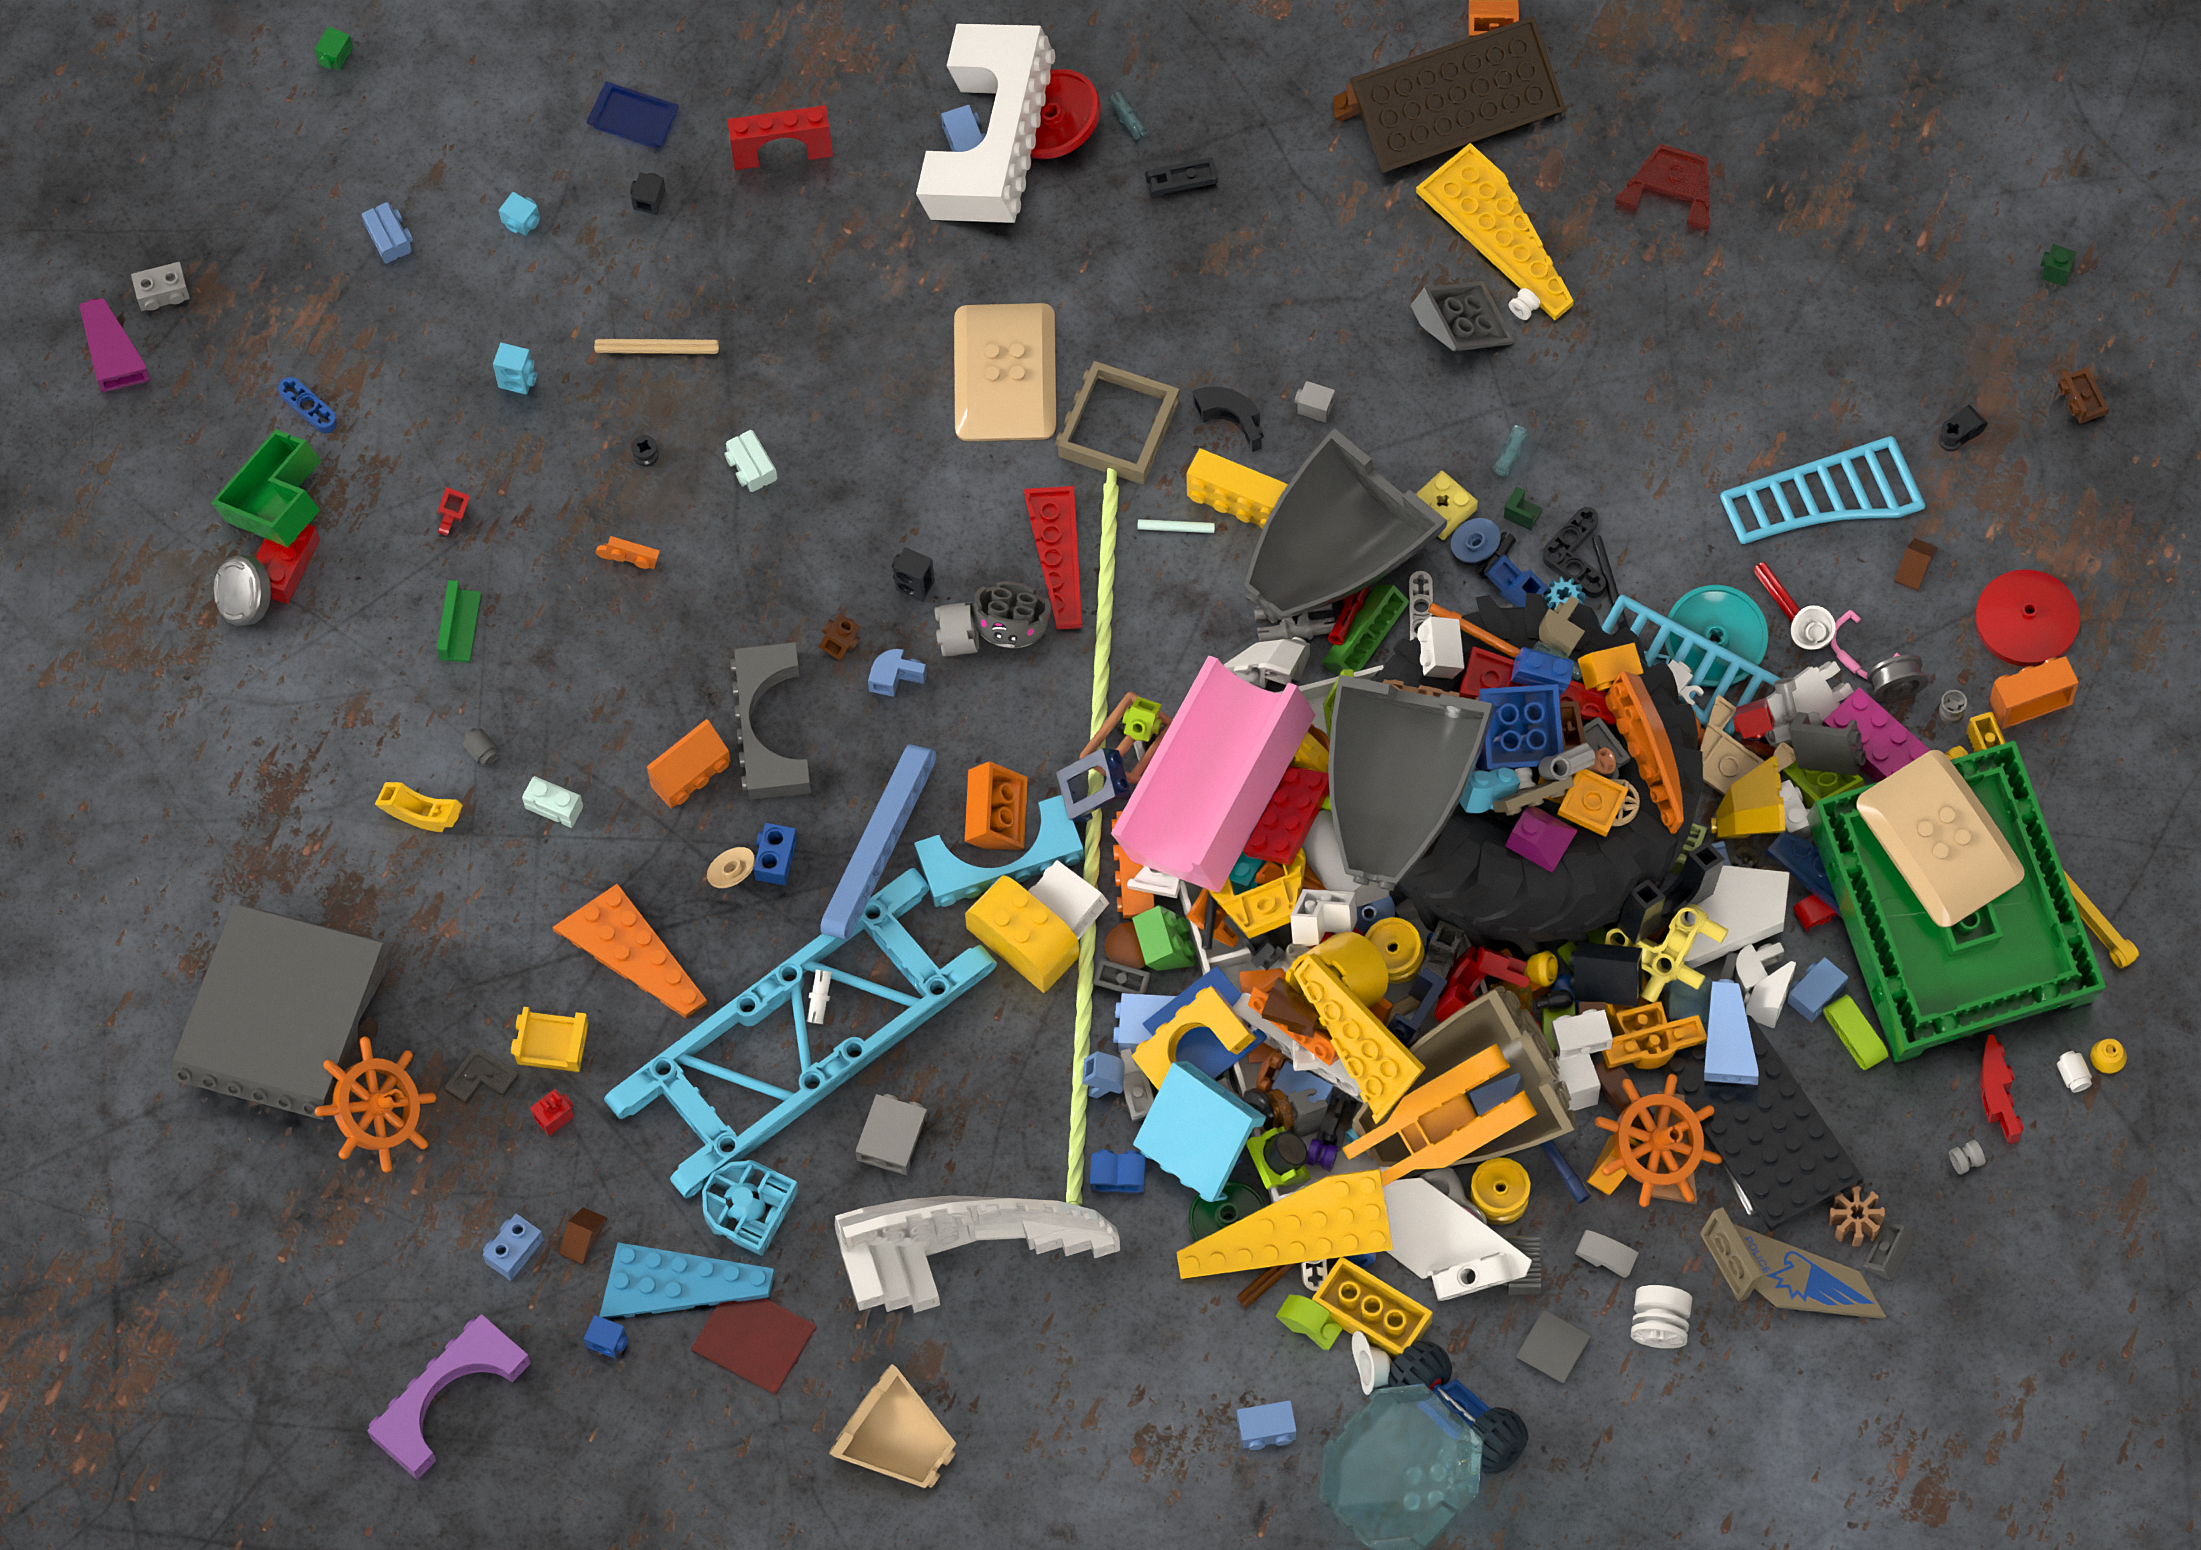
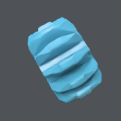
M1562 576L1559 578V583L1551 580L1549 587L1543 593V598L1546 600L1548 607L1553 611L1560 601L1565 604L1570 596L1579 600V603L1584 605L1583 602L1586 596L1581 592V584L1574 585L1573 578L1568 582H1564Z

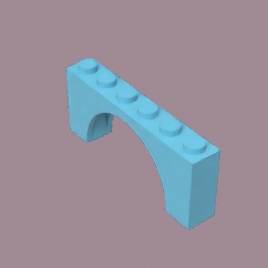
M1059 795L1038 802L1041 818L1039 835L1034 845L1023 857L1006 866L981 868L969 865L959 860L946 848L940 835L915 842V852L925 880L929 884V891L935 907H947L963 898H975L981 892L987 891L1002 875L1008 876L1016 882H1024L1033 875L1044 874L1045 870L1052 866L1056 860L1063 865L1073 866L1084 859L1083 846L1074 822L1068 819L1063 796Z

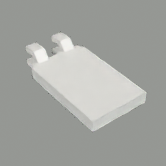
M1828 661L1819 668L1807 667L1794 677L1797 689L1792 694L1797 712L1819 713L1823 722L1825 718L1841 705L1839 701L1854 692L1849 683H1840L1832 690L1829 687L1826 679L1831 678L1840 671L1835 661L1832 663ZM1775 691L1767 697V701L1774 716L1775 724L1783 722L1782 717L1786 715L1782 694H1776ZM1766 732L1764 736L1775 751L1780 743L1770 742L1768 732ZM1791 739L1783 741L1789 746L1792 745Z

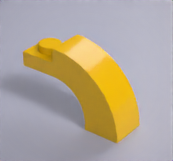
M385 782L375 803L377 807L403 822L435 832H443L445 827H453L463 806L457 800L434 799L421 795L400 782Z

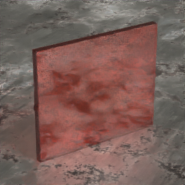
M765 1298L740 1302L736 1300L720 1302L714 1312L710 1314V1319L691 1350L776 1395L794 1363L798 1361V1357L816 1329V1325Z

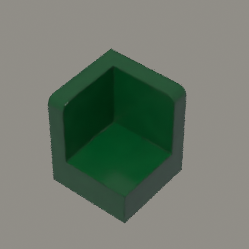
M1516 486L1505 505L1504 518L1531 531L1542 512V508L1526 501L1525 490Z

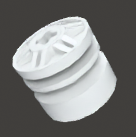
M1648 1285L1638 1288L1634 1310L1638 1314L1633 1316L1632 1324L1634 1326L1631 1329V1338L1640 1344L1656 1348H1679L1686 1345L1688 1337L1686 1332H1688L1689 1328L1686 1319L1690 1318L1692 1296L1681 1289L1670 1286Z

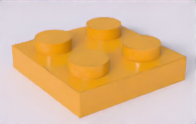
M1582 769L1576 773L1573 779L1574 786L1569 788L1557 815L1606 837L1629 788L1592 771Z

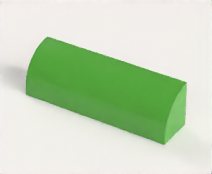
M1376 585L1365 600L1362 610L1358 611L1343 644H1334L1321 664L1338 676L1344 669H1353V673L1361 671L1410 601L1394 585Z

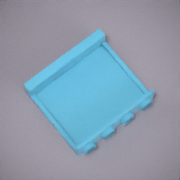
M1173 1062L1133 1145L1140 1149V1153L1145 1155L1146 1158L1154 1159L1161 1164L1160 1168L1179 1177L1183 1185L1197 1190L1202 1199L1208 1202L1226 1200L1228 1196L1222 1190L1253 1127L1263 1126L1267 1117L1190 1062Z

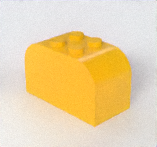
M1002 875L965 913L967 929L1043 993L1079 958V942L1069 926L1008 876Z

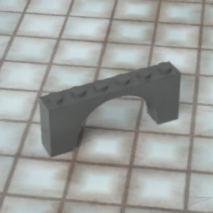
M796 642L734 649L735 658L730 659L732 674H737V682H732L734 697H739V705H735L736 721L741 720L742 727L737 729L738 744H743L744 752H739L740 767H745L746 775L741 776L743 791H748L749 800L811 793L808 760L785 758L771 752L758 741L751 728L753 710L762 695L777 683L800 676Z

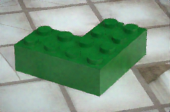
M275 429L214 498L211 504L227 523L288 547L320 511L307 492L299 488V486L315 470L321 459L307 441L293 435L291 437L290 434Z

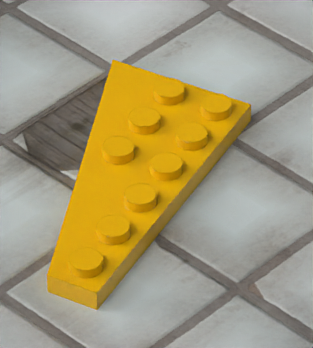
M1313 953L1304 960L1294 975L1309 1003H1313L1320 1015L1318 1019L1321 1025L1327 1027L1333 1038L1330 1040L1350 1078L1356 1080L1362 1091L1360 1096L1364 1103L1368 1102L1374 1113L1372 1118L1377 1124L1384 1119L1426 1067Z

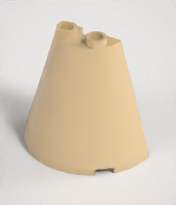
M891 1364L880 1377V1381L872 1387L837 1437V1443L829 1451L830 1455L838 1459L922 1488L927 1486L932 1488L940 1477V1474L937 1473L940 1465L943 1463L947 1466L956 1452L952 1449L956 1442L897 1367Z

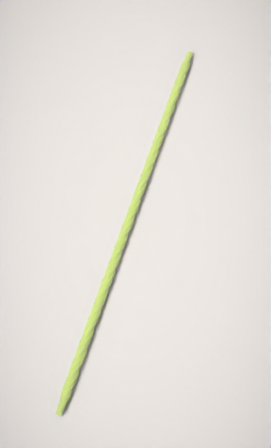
M1110 468L1107 469V480L1103 488L1104 499L1094 659L1095 677L1093 683V714L1090 740L1107 720L1108 708L1106 695L1109 687L1108 658L1111 649L1110 621L1113 608L1112 585L1115 571L1114 549L1117 529L1115 515L1118 508L1119 486L1116 484L1117 472ZM1104 739L1097 750L1105 748L1106 739ZM1093 768L1089 770L1088 774L1089 789L1087 797L1103 788L1104 776ZM1101 808L1091 812L1093 819L1087 822L1083 880L1097 890L1100 864L1099 841L1102 825ZM1095 921L1081 936L1079 946V978L1077 984V1016L1072 1079L1073 1093L1071 1099V1131L1068 1156L1069 1170L1066 1203L1077 1206L1082 1205L1083 1148L1086 1134L1085 1109L1088 1095V1085L1082 1084L1084 1059L1090 1056L1089 1031L1092 1017L1091 993L1094 979Z

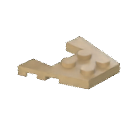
M1718 695L1714 701L1699 751H1703V781L1725 796L1731 784L1765 761L1722 730L1736 712V707ZM1781 742L1771 755V757L1777 756L1778 773L1796 761L1794 749L1785 742Z

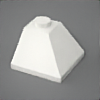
M1790 961L1757 983L1752 994L1746 993L1743 1001L1744 1008H1746V1016L1750 1015L1755 1022L1775 1028L1787 997L1788 989L1792 984L1796 966L1795 962Z

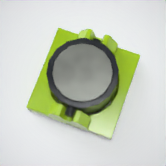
M1284 1126L1279 1129L1273 1128L1262 1136L1251 1137L1246 1141V1145L1266 1189L1306 1183L1311 1179L1305 1165L1309 1154L1306 1144L1297 1134L1286 1131Z

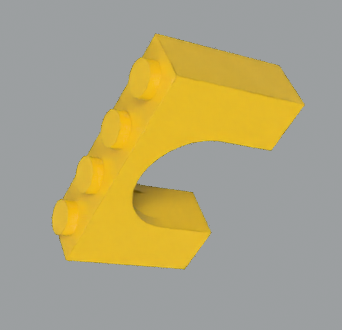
M1212 986L1199 991L1195 996L1196 999L1191 1004L1181 1007L1176 1012L1174 1019L1158 1027L1155 1032L1156 1034L1149 1041L1145 1040L1136 1047V1052L1131 1055L1158 1091L1172 1063L1177 1062L1176 1049L1180 1039L1189 1030L1197 1027H1209L1228 1051L1235 1055H1238L1257 1038L1220 991Z

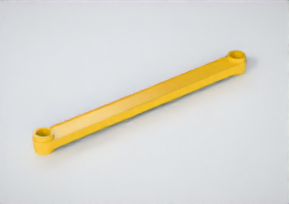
M1958 745L1947 751L1945 755L1949 760L1968 755V753L1962 746ZM2063 870L2082 920L2110 951L2109 955L2116 966L2123 968L2130 965L2139 957L2136 946L2130 940H2124Z

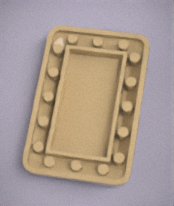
M1044 303L965 305L958 308L954 316L955 431L958 438L963 441L1044 440L1052 437L1056 432L1055 313L1053 308Z
M1931 750L1863 792L1857 799L1856 808L1932 920L1940 927L1948 928L2019 884L2024 877V868L1999 828L1949 758L1939 750Z

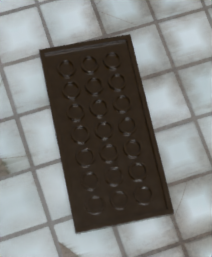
M1535 16L1349 79L1382 173L1567 110Z

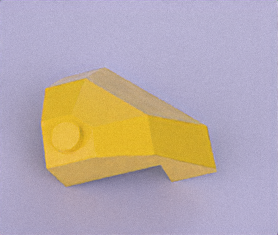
M1777 756L1769 758L1730 785L1715 812V818L1710 819L1711 834L1716 833V840L1748 838L1751 834L1783 833L1785 831L1784 799L1779 794V791H1782L1780 774H1778Z

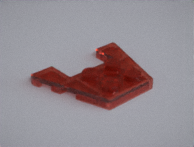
M1659 144L1643 163L1639 172L1628 181L1624 190L1618 193L1615 198V204L1636 210L1644 189L1693 202L1687 219V225L1708 231L1710 226L1708 157Z

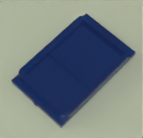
M606 81L590 112L587 124L594 126L597 130L646 146L660 147L679 106L678 104Z

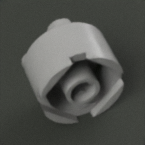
M972 601L935 607L936 621L940 625V629L936 630L938 645H941L943 656L978 652L979 632L974 625L973 617H971L973 610Z

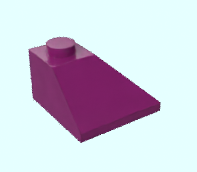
M1535 806L1527 807L1512 830L1506 847L1553 873L1578 830Z

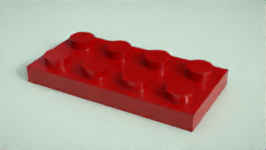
M1288 766L1243 850L1245 855L1251 858L1292 866L1329 793V773Z

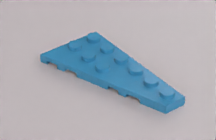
M617 1243L599 1317L610 1320L613 1317L624 1316L627 1318L634 1317L635 1314L649 1312L655 1314L684 1310L709 1304V1306L719 1305L720 1302L734 1300L740 1302L769 1298L775 1270L773 1268Z

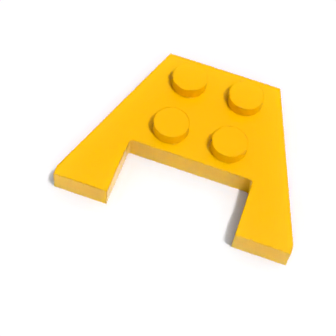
M1301 847L1292 866L1282 864L1285 876L1239 895H1235L1229 877L1220 893L1209 889L1208 891L1249 939L1291 922L1290 916L1302 893L1306 854Z

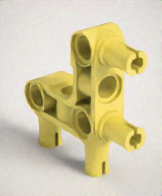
M1688 904L1678 911L1669 925L1670 931L1663 943L1657 944L1645 938L1634 945L1617 926L1606 934L1604 944L1642 948V969L1651 974L1642 993L1643 998L1656 1002L1665 983H1669L1671 980L1676 981L1679 979L1697 990L1702 985L1705 975L1686 966L1684 961L1698 934L1703 933L1719 943H1723L1729 929L1710 920L1707 913L1696 904ZM1686 911L1694 914L1696 919L1694 924L1688 923L1685 920L1684 915ZM1616 932L1624 935L1625 943L1623 945L1616 942L1614 937ZM1662 958H1668L1671 961V970L1662 967Z

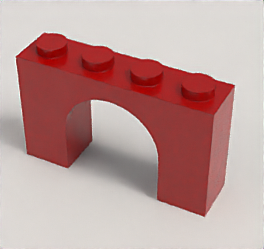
M826 105L727 119L735 170L759 167V148L769 141L780 138H793L804 142L807 146L808 160L833 157Z

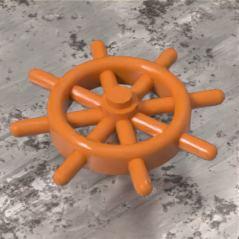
M364 1036L360 1039L362 1062L352 1065L346 1071L342 1070L332 1060H326L323 1063L324 1068L338 1081L334 1088L332 1105L318 1106L314 1113L318 1117L334 1115L340 1130L348 1138L339 1151L341 1159H347L356 1145L368 1150H378L382 1171L389 1173L392 1170L389 1148L399 1145L407 1138L420 1149L428 1147V1141L414 1129L419 1118L420 1104L433 1103L436 1101L437 1096L432 1092L418 1094L411 1077L404 1071L413 1057L411 1051H404L396 1064L385 1059H373L370 1039ZM364 1072L368 1090L356 1081L357 1077ZM376 1072L387 1076L380 1089L378 1088ZM350 1090L362 1100L349 1102ZM395 1107H403L402 1119L391 1110ZM362 1112L363 1116L356 1124L351 1113ZM384 1119L397 1129L389 1137L386 1134ZM372 1120L376 1137L365 1132Z
M1674 1074L1668 1075L1663 1094H1652L1642 1098L1639 1096L1632 1081L1624 1079L1622 1087L1631 1103L1622 1111L1617 1121L1600 1116L1594 1120L1596 1126L1614 1132L1613 1142L1617 1159L1602 1168V1174L1610 1176L1623 1168L1632 1178L1643 1183L1639 1204L1642 1207H1647L1650 1204L1653 1186H1668L1674 1183L1677 1184L1685 1200L1693 1202L1695 1194L1686 1178L1696 1169L1700 1160L1713 1164H1719L1722 1161L1719 1154L1703 1149L1704 1137L1700 1122L1714 1113V1107L1707 1105L1694 1113L1687 1104L1675 1098L1677 1076ZM1647 1107H1660L1657 1124L1653 1121ZM1671 1111L1681 1121L1671 1127H1667ZM1637 1114L1647 1131L1631 1126ZM1684 1131L1687 1132L1688 1144L1680 1142L1683 1138L1682 1132ZM1629 1137L1641 1140L1643 1143L1631 1150ZM1670 1150L1686 1155L1680 1167ZM1650 1152L1647 1168L1645 1169L1638 1163L1637 1159ZM1660 1155L1670 1172L1669 1174H1657Z

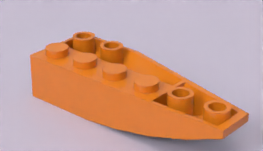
M1626 671L1620 672L1605 696L1606 706L1609 711H1612L1617 721L1618 731L1624 735L1628 744V751L1635 758L1639 766V774L1646 781L1650 789L1651 799L1657 804L1664 825L1668 826L1671 834H1674L1684 822L1678 769L1663 722L1641 677Z

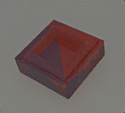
M1742 737L1740 744L1744 748L1773 757L1775 752L1773 746L1750 737L1746 739Z

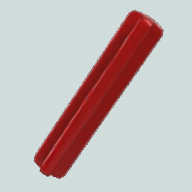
M1761 562L1755 566L1754 573L1792 623L1795 616L1801 611L1767 563Z

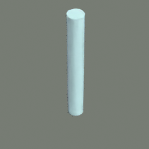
M1138 519V530L1214 533L1215 523Z

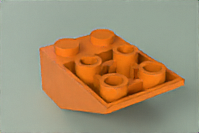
M1469 0L1468 38L1519 21L1518 0Z

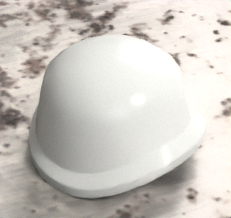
M1820 606L1803 608L1795 616L1791 626V635L1794 642L1799 647L1809 650L1824 648L1831 642L1836 632V625L1832 615Z

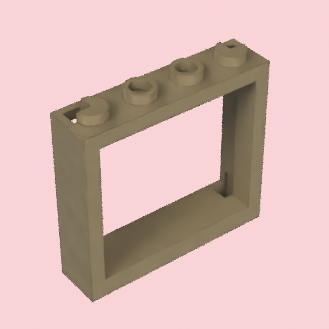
M1094 361L1091 369L1087 368L1084 373L1082 390L1078 389L1075 394L1073 411H1068L1064 422V425H1066L1064 432H1059L1055 445L1058 446V456L1106 473L1108 468L1113 469L1117 472L1118 477L1144 485L1179 403V388ZM1097 378L1163 400L1137 464L1071 443Z

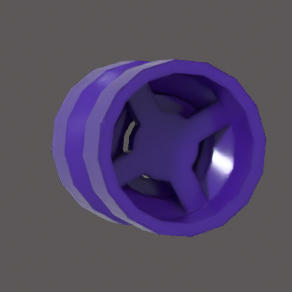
M1313 1138L1308 1148V1160L1305 1164L1310 1166L1319 1165L1323 1170L1331 1172L1339 1147L1332 1144L1324 1145L1320 1140Z

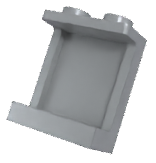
M876 1094L855 1151L857 1161L908 1176L911 1167L910 1159L923 1123H926L928 1119L927 1109L916 1102H909V1104L901 1102L893 1095L884 1094V1096Z

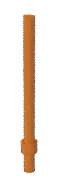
M1433 602L1428 609L1429 613L1437 617L1459 619L1461 630L1514 659L1520 652V649L1461 618L1462 615L1454 610L1450 612Z

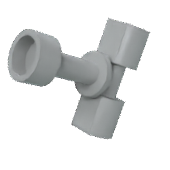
M1783 678L1774 682L1776 694H1782L1786 715L1782 717L1783 722L1775 724L1773 730L1768 731L1770 742L1775 744L1791 739L1789 728L1798 713L1792 694L1797 689L1794 678ZM1808 713L1811 725L1823 726L1819 713Z

